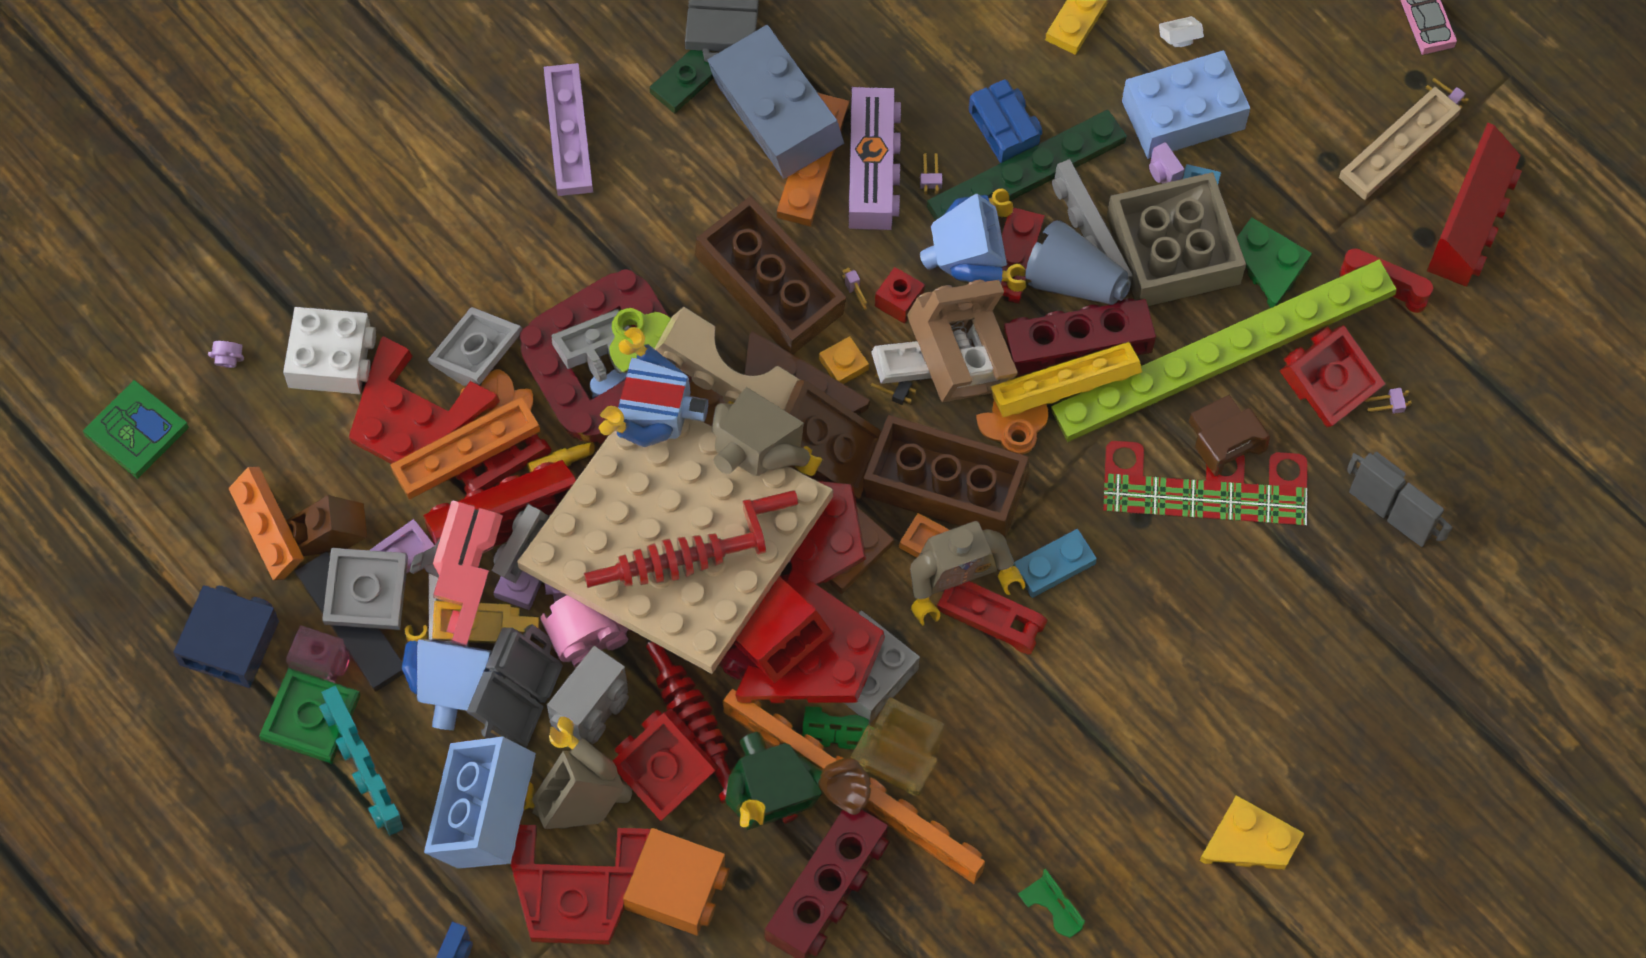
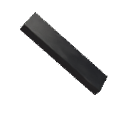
M328 552L295 571L296 576L322 614L324 612L330 563ZM330 625L374 692L404 674L402 661L379 628Z

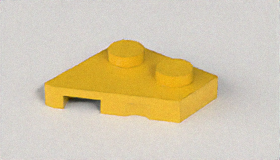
M1236 795L1202 854L1200 861L1204 864L1227 862L1236 863L1235 866L1242 867L1262 865L1269 869L1285 870L1304 833Z

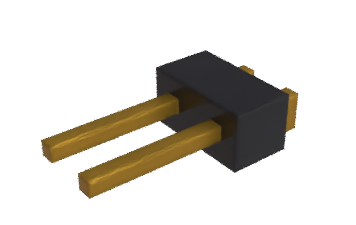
M909 381L891 383L897 386L895 392L871 383V387L892 395V401L903 405L905 401L908 402L907 404H911L912 399L907 398L909 391L912 392V395L916 394V390L911 388L912 383Z

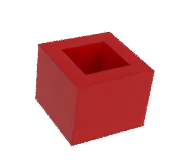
M894 267L875 293L874 306L905 324L908 320L907 314L917 297L924 294L925 284Z

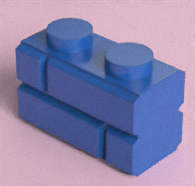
M1006 79L991 85L990 88L986 87L972 93L968 109L1000 163L1038 145L1040 135H1042V127L1035 116L1029 117L1025 110L1026 103L1023 94L1018 88L1013 90Z

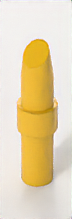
M591 442L554 451L551 455L528 462L529 472H532L538 465L545 462L555 463L563 460L566 466H570L571 463L592 455L595 451V445Z

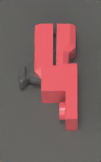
M457 501L451 502L440 540L437 541L434 547L414 556L410 572L415 574L425 569L427 573L438 578L433 598L462 606L460 612L452 611L446 632L454 634L451 643L466 647L489 572L488 570L478 568L482 554L494 547L503 515L481 508L476 510L475 506Z

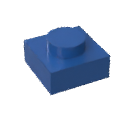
M452 922L436 958H468L473 942L469 941L470 935L467 927Z

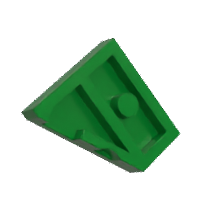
M1251 217L1237 236V240L1246 263L1248 276L1254 285L1258 284L1268 298L1267 304L1272 308L1279 305L1310 261L1312 253Z

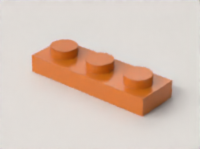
M247 467L228 489L272 580H284L303 561L304 557L295 538H293V534L260 467Z

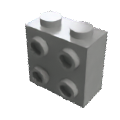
M861 610L859 612L861 616L884 631L885 640L858 702L844 704L858 715L869 719L870 724L918 671L920 656Z
M593 646L547 704L551 727L560 731L557 726L559 717H567L574 723L573 736L578 740L583 738L588 743H596L606 728L604 723L612 713L617 715L628 701L625 667Z

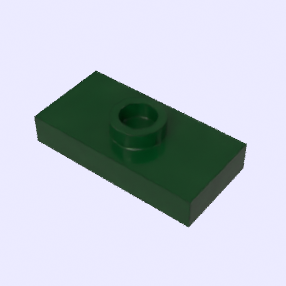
M690 50L649 87L650 94L675 114L711 82L714 77L709 63L704 61L703 51Z

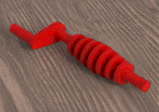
M793 490L756 500H743V510L750 533L727 539L718 538L716 533L708 534V543L706 544L703 543L701 535L692 536L693 547L688 546L685 537H677V551H674L670 539L661 540L663 554L659 555L656 544L653 543L647 546L648 558H643L641 549L632 551L633 561L628 562L626 554L618 556V563H615V566L584 573L586 586L590 588L620 581L624 583L625 587L633 586L632 577L635 576L638 577L640 585L649 584L648 573L653 574L655 583H664V569H667L672 582L680 579L678 566L681 565L685 576L688 577L694 574L693 562H697L700 571H704L709 568L708 559L712 558L714 565L717 566L723 563V557L726 554L755 548L758 555L766 553L763 532L756 515L798 505L796 491Z
M651 641L646 645V648L660 672L656 678L658 688H665L661 692L663 701L666 703L670 702L666 709H672L696 735L694 741L719 767L714 773L723 788L719 798L722 804H726L728 778L732 773L725 761V755L729 750L726 743L718 744L723 739V735L720 729H714L718 722L715 715H709L712 712V707L708 701H703L704 695L699 689H694L696 686L694 681L690 677L684 678L687 672L683 666L673 665L665 649ZM794 814L782 818V820L786 824L796 819L798 815Z

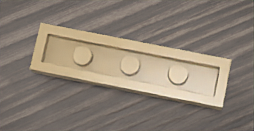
M1434 87L1341 171L1339 179L1366 200L1459 115L1461 108L1437 87Z

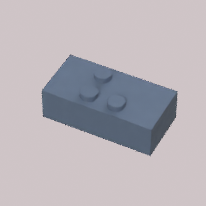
M768 25L707 59L715 83L783 179L844 144L837 119Z

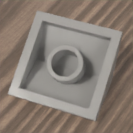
M471 307L429 357L428 362L463 386H466L470 381L480 385L520 336L523 329L520 325Z

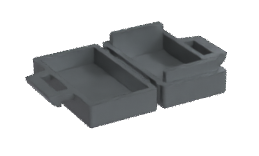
M689 0L685 49L702 50L704 61L708 62L707 59L718 54L709 51L721 52L757 31L759 0Z
M1375 452L1373 455L1369 453L1365 459L1353 453L1347 470L1349 474L1354 473L1356 476L1349 493L1382 518L1389 515L1387 521L1420 547H1423L1428 542L1432 534L1437 536V541H1445L1453 527L1441 517L1444 508L1411 483H1407L1404 486L1406 484L1404 479L1405 472L1378 452ZM1357 462L1360 463L1359 469L1355 468ZM1438 523L1443 526L1441 531L1436 529Z
M533 624L524 629L523 635L514 628L503 627L486 664V668L490 672H483L467 713L485 724V728L481 730L485 738L497 737L491 732L493 730L502 737L522 747H527L543 710V706L538 702L545 703L555 686L563 665L559 660L550 655L552 642L549 636ZM533 636L544 644L543 649L533 643L530 637Z

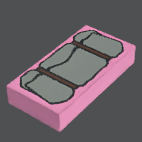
M1401 0L1422 55L1455 47L1457 40L1441 0Z

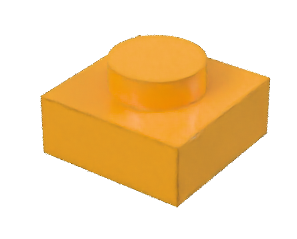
M850 336L819 353V360L829 375L842 384L869 370L868 361Z

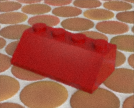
M1487 123L1427 268V272L1466 287L1472 274L1480 276L1487 259L1486 256L1481 255L1484 246L1491 248L1499 229L1493 226L1495 217L1503 219L1510 202L1509 198L1504 197L1507 188L1515 189L1522 172L1516 169L1521 155L1494 124Z
M563 460L555 463L545 462L538 465L532 472L520 477L517 475L509 476L503 479L499 485L490 489L474 490L468 493L464 499L457 502L475 506L476 510L481 508L503 515L494 546H497L509 540L513 532L512 525L516 516L521 511H525L528 504L541 510L548 516L552 515L576 479ZM449 503L436 505L429 513L423 515L428 533L434 545L441 538L451 505Z

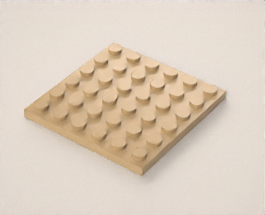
M684 419L682 431L678 438L668 439L648 447H641L626 439L619 438L617 431H614L604 441L517 563L520 570L712 674L833 498V489L789 466L769 469L759 476H753L739 466L730 474L722 473L714 463V457L718 454L715 449L716 435L712 431V426L702 421ZM793 490L796 491L798 505L756 515L763 532L766 553L758 555L755 548L726 554L723 557V563L717 566L714 565L712 558L708 559L709 568L704 571H700L697 562H693L694 574L688 577L685 576L681 565L678 566L680 579L672 582L667 569H664V583H655L653 574L648 573L649 584L640 585L638 577L635 576L632 577L633 586L625 587L624 583L620 581L590 588L586 586L584 573L615 566V563H618V556L626 554L628 562L633 561L632 551L641 549L643 558H648L647 546L653 543L656 544L659 555L663 554L661 540L670 539L674 551H677V537H685L688 546L693 547L692 536L701 535L703 543L706 544L708 543V534L716 533L718 538L727 539L750 533L743 510V500H756Z

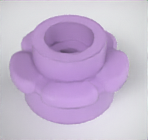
M214 341L212 352H208V356L215 358L214 364L217 366L235 368L237 361L241 362L244 360L242 355L243 346L234 342Z

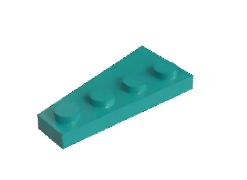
M336 685L322 691L325 703L320 705L319 708L328 727L336 724L342 736L335 741L344 760L352 758L358 771L353 773L352 776L361 795L367 792L370 794L374 806L368 809L377 828L385 826L389 836L403 830L400 815L394 803L391 804L392 801L380 774L376 773L371 756L363 740L358 735V730Z

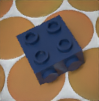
M203 585L173 653L180 666L251 688L279 620L272 604L264 599L251 597L248 600L237 596V593L230 588L218 585L214 589Z

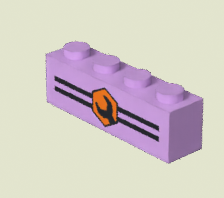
M852 87L849 229L891 230L892 216L899 217L900 195H893V185H899L900 164H893V154H900V133H894V123H900L901 102H894V88Z

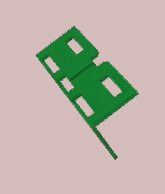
M805 706L802 736L804 737L807 734L814 738H821L822 742H819L823 747H829L830 743H834L835 735V743H838L839 748L866 751L869 719L860 715L830 716L822 712V707ZM809 723L823 724L824 728L809 727ZM830 724L842 725L841 729H836V734L835 729L830 728ZM847 727L862 728V731L847 730ZM847 741L861 742V745L847 744Z
M1044 869L1042 877L1019 892L1018 895L1028 908L1035 903L1046 907L1053 915V925L1056 932L1071 938L1083 929L1085 920L1069 899L1064 897L1060 887L1048 871ZM1057 899L1063 901L1062 903L1065 905L1064 909L1057 901Z

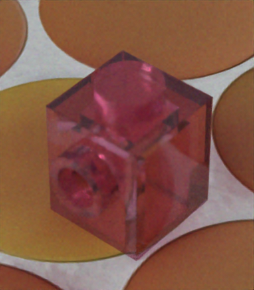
M300 625L286 661L291 669L335 683L338 675H344L349 664L350 655L347 654L343 639Z

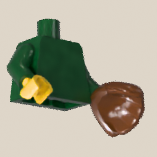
M760 732L748 734L739 741L746 756L739 759L729 775L725 801L737 816L740 817V826L746 827L747 830L811 809L822 795V792L835 805L853 815L858 814L868 803L871 788L869 787L871 785L870 778L855 759H840L821 769L798 752H795L791 745L787 743L768 749Z

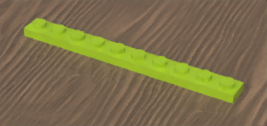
M1379 259L1141 366L1142 373L1130 376L1123 381H1114L1096 387L1089 392H1082L1052 406V413L1067 442L1388 299L1396 294V287Z

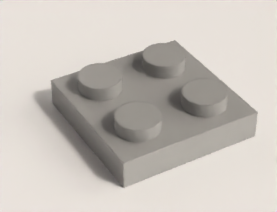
M331 548L323 623L325 625L400 630L408 565L407 553Z

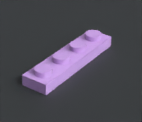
M579 64L544 67L557 195L593 193Z

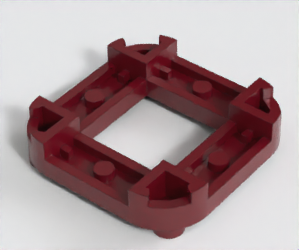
M621 270L599 279L534 318L520 333L523 359L558 420L573 439L576 438L585 442H599L600 445L604 443L609 435H603L599 430V425L607 419L602 418L600 414L608 406L618 408L625 380L590 400L572 368L567 369L552 345L551 335L617 309L620 312L626 308H633L644 315L654 312L667 315L650 285L631 270ZM686 374V375L688 376V378H689V384H690V382H691V380H692V377L689 376L688 374Z

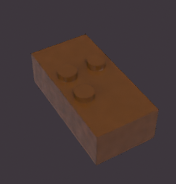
M751 196L696 238L695 257L781 348L791 354L796 353L844 314L846 296Z
M888 415L863 478L865 497L959 526L978 521L982 530L989 529L999 532L1006 539L1029 477V457Z

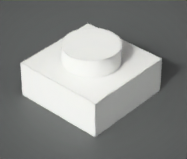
M1192 16L1159 24L1161 38L1170 45L1173 44L1174 47L1188 46L1193 44V39L1204 37L1202 23Z

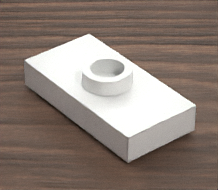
M917 341L874 346L871 351L881 384L932 378Z

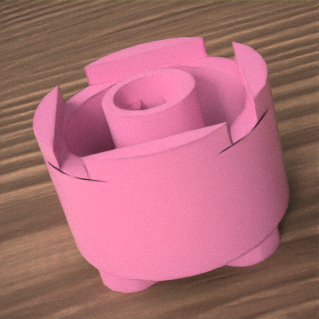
M568 595L550 606L552 614L549 617L544 613L541 616L543 626L559 659L563 662L572 661L575 668L593 646L600 650L605 648L614 650L623 646L628 641L626 636L627 627Z

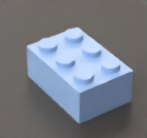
M1224 50L1126 79L1122 103L1147 159L1152 157L1153 148L1164 142L1167 143L1172 151L1244 130L1250 112L1248 101Z
M505 737L450 743L424 853L457 869L511 864L536 753Z

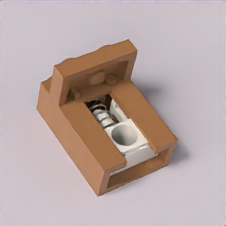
M975 280L967 285L952 287L951 285L941 286L933 292H926L917 297L907 314L941 402L991 394V386L1012 380L1018 373L992 311L1004 293L1000 280L987 282Z

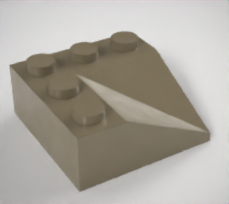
M1213 172L1110 196L1107 219L1115 243L1133 275L1130 287L1135 300L1146 299L1147 305L1151 306L1241 284L1246 263Z

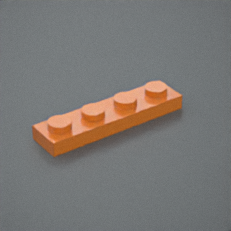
M818 93L837 119L840 131H842L849 110V101ZM836 149L788 176L777 209V218L811 227Z
M521 396L390 464L410 500L540 432V427Z

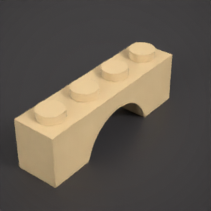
M685 307L672 316L655 350L681 371L691 376L692 381L703 389H712L723 396V400L726 403L729 401L735 402L742 391L748 387L781 409H785L796 381L800 379L779 366L758 376H747L737 373L723 362L717 352L714 339V325Z

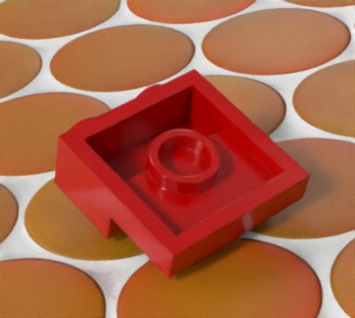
M1344 325L1332 330L1329 326H1326L1310 337L1314 344L1305 351L1302 346L1293 350L1284 357L1287 365L1279 370L1300 400L1307 399L1326 427L1336 424L1385 385V382Z
M672 709L667 710L663 714L656 710L641 724L645 731L636 739L632 735L628 736L614 749L618 754L613 760L618 774L660 821L665 819L719 769L694 741L696 735Z

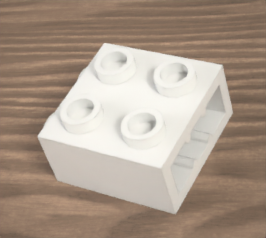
M295 307L283 371L288 388L361 394L363 381H368L370 373V360H366L368 349L374 348L376 329L370 326L367 313Z

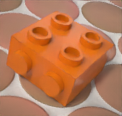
M651 828L623 897L624 909L698 936L701 926L708 927L713 917L716 904L711 903L715 890H723L730 869L725 867V854Z

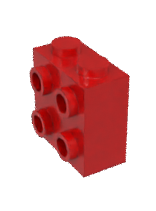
M779 576L734 641V644L768 678L776 683L833 632L818 611Z

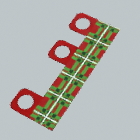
M1111 441L1106 446L1103 511L1307 525V459L1301 454L1280 452L1272 454L1269 459V485L1244 483V455L1235 459L1237 470L1230 476H1214L1206 464V481L1143 476L1144 448L1140 443ZM1126 447L1134 451L1136 455L1134 466L1128 469L1117 467L1113 462V454L1117 449ZM1284 459H1291L1300 467L1299 476L1292 481L1283 480L1277 474V465Z

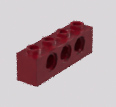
M1132 298L1123 299L1113 305L1101 307L1099 305H1088L1079 311L1067 313L1053 311L1039 318L1019 317L1009 323H1005L1003 338L1018 372L1015 377L1034 373L1127 342L1131 344L1137 356L1153 352L1156 340L1146 299L1134 300ZM1116 326L1121 331L1111 332L1107 330L1105 327ZM1080 332L1084 334L1086 337L1078 339L1073 337L1070 333ZM1045 338L1049 340L1050 343L1047 345H1041L1037 343L1035 339Z
M862 809L856 815L842 810L766 926L765 940L794 958H809L810 955L817 957L828 939L824 935L831 922L837 925L848 909L849 904L845 903V900L852 890L858 893L869 876V872L866 871L867 866L873 858L879 861L890 843L886 839L888 825ZM846 846H854L861 854L855 859H846L840 854V851ZM825 878H834L840 883V887L834 891H826L820 887L819 883ZM811 909L816 911L820 917L816 922L807 924L802 922L798 915L804 910Z

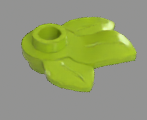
M626 308L618 312L612 321V332L615 338L609 348L614 365L621 372L626 373L629 369L631 358L637 359L635 352L626 355L619 350V343L623 339L633 344V341L624 334L625 328L628 325L637 326L645 335L644 345L649 344L655 349L671 318L660 312L644 315L633 308Z

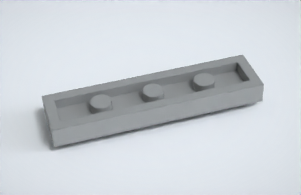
M1071 160L1058 163L1052 185L1056 196L1060 200L1064 199L1068 206V216L1074 228L1079 227L1086 240L1128 272V280L1131 282L1133 275Z

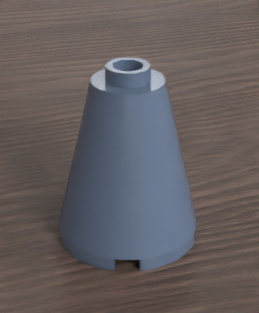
M1058 220L1053 221L1045 228L1043 233L1048 234V237L1043 244L1036 242L1027 263L1025 274L1026 279L1032 281L1028 283L1030 287L1107 304H1114L1126 297L1131 286L1126 270L1068 224Z

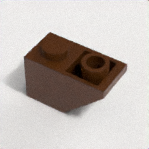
M327 495L286 520L303 556L324 554L325 552L331 553V548L348 549L367 538L364 503Z

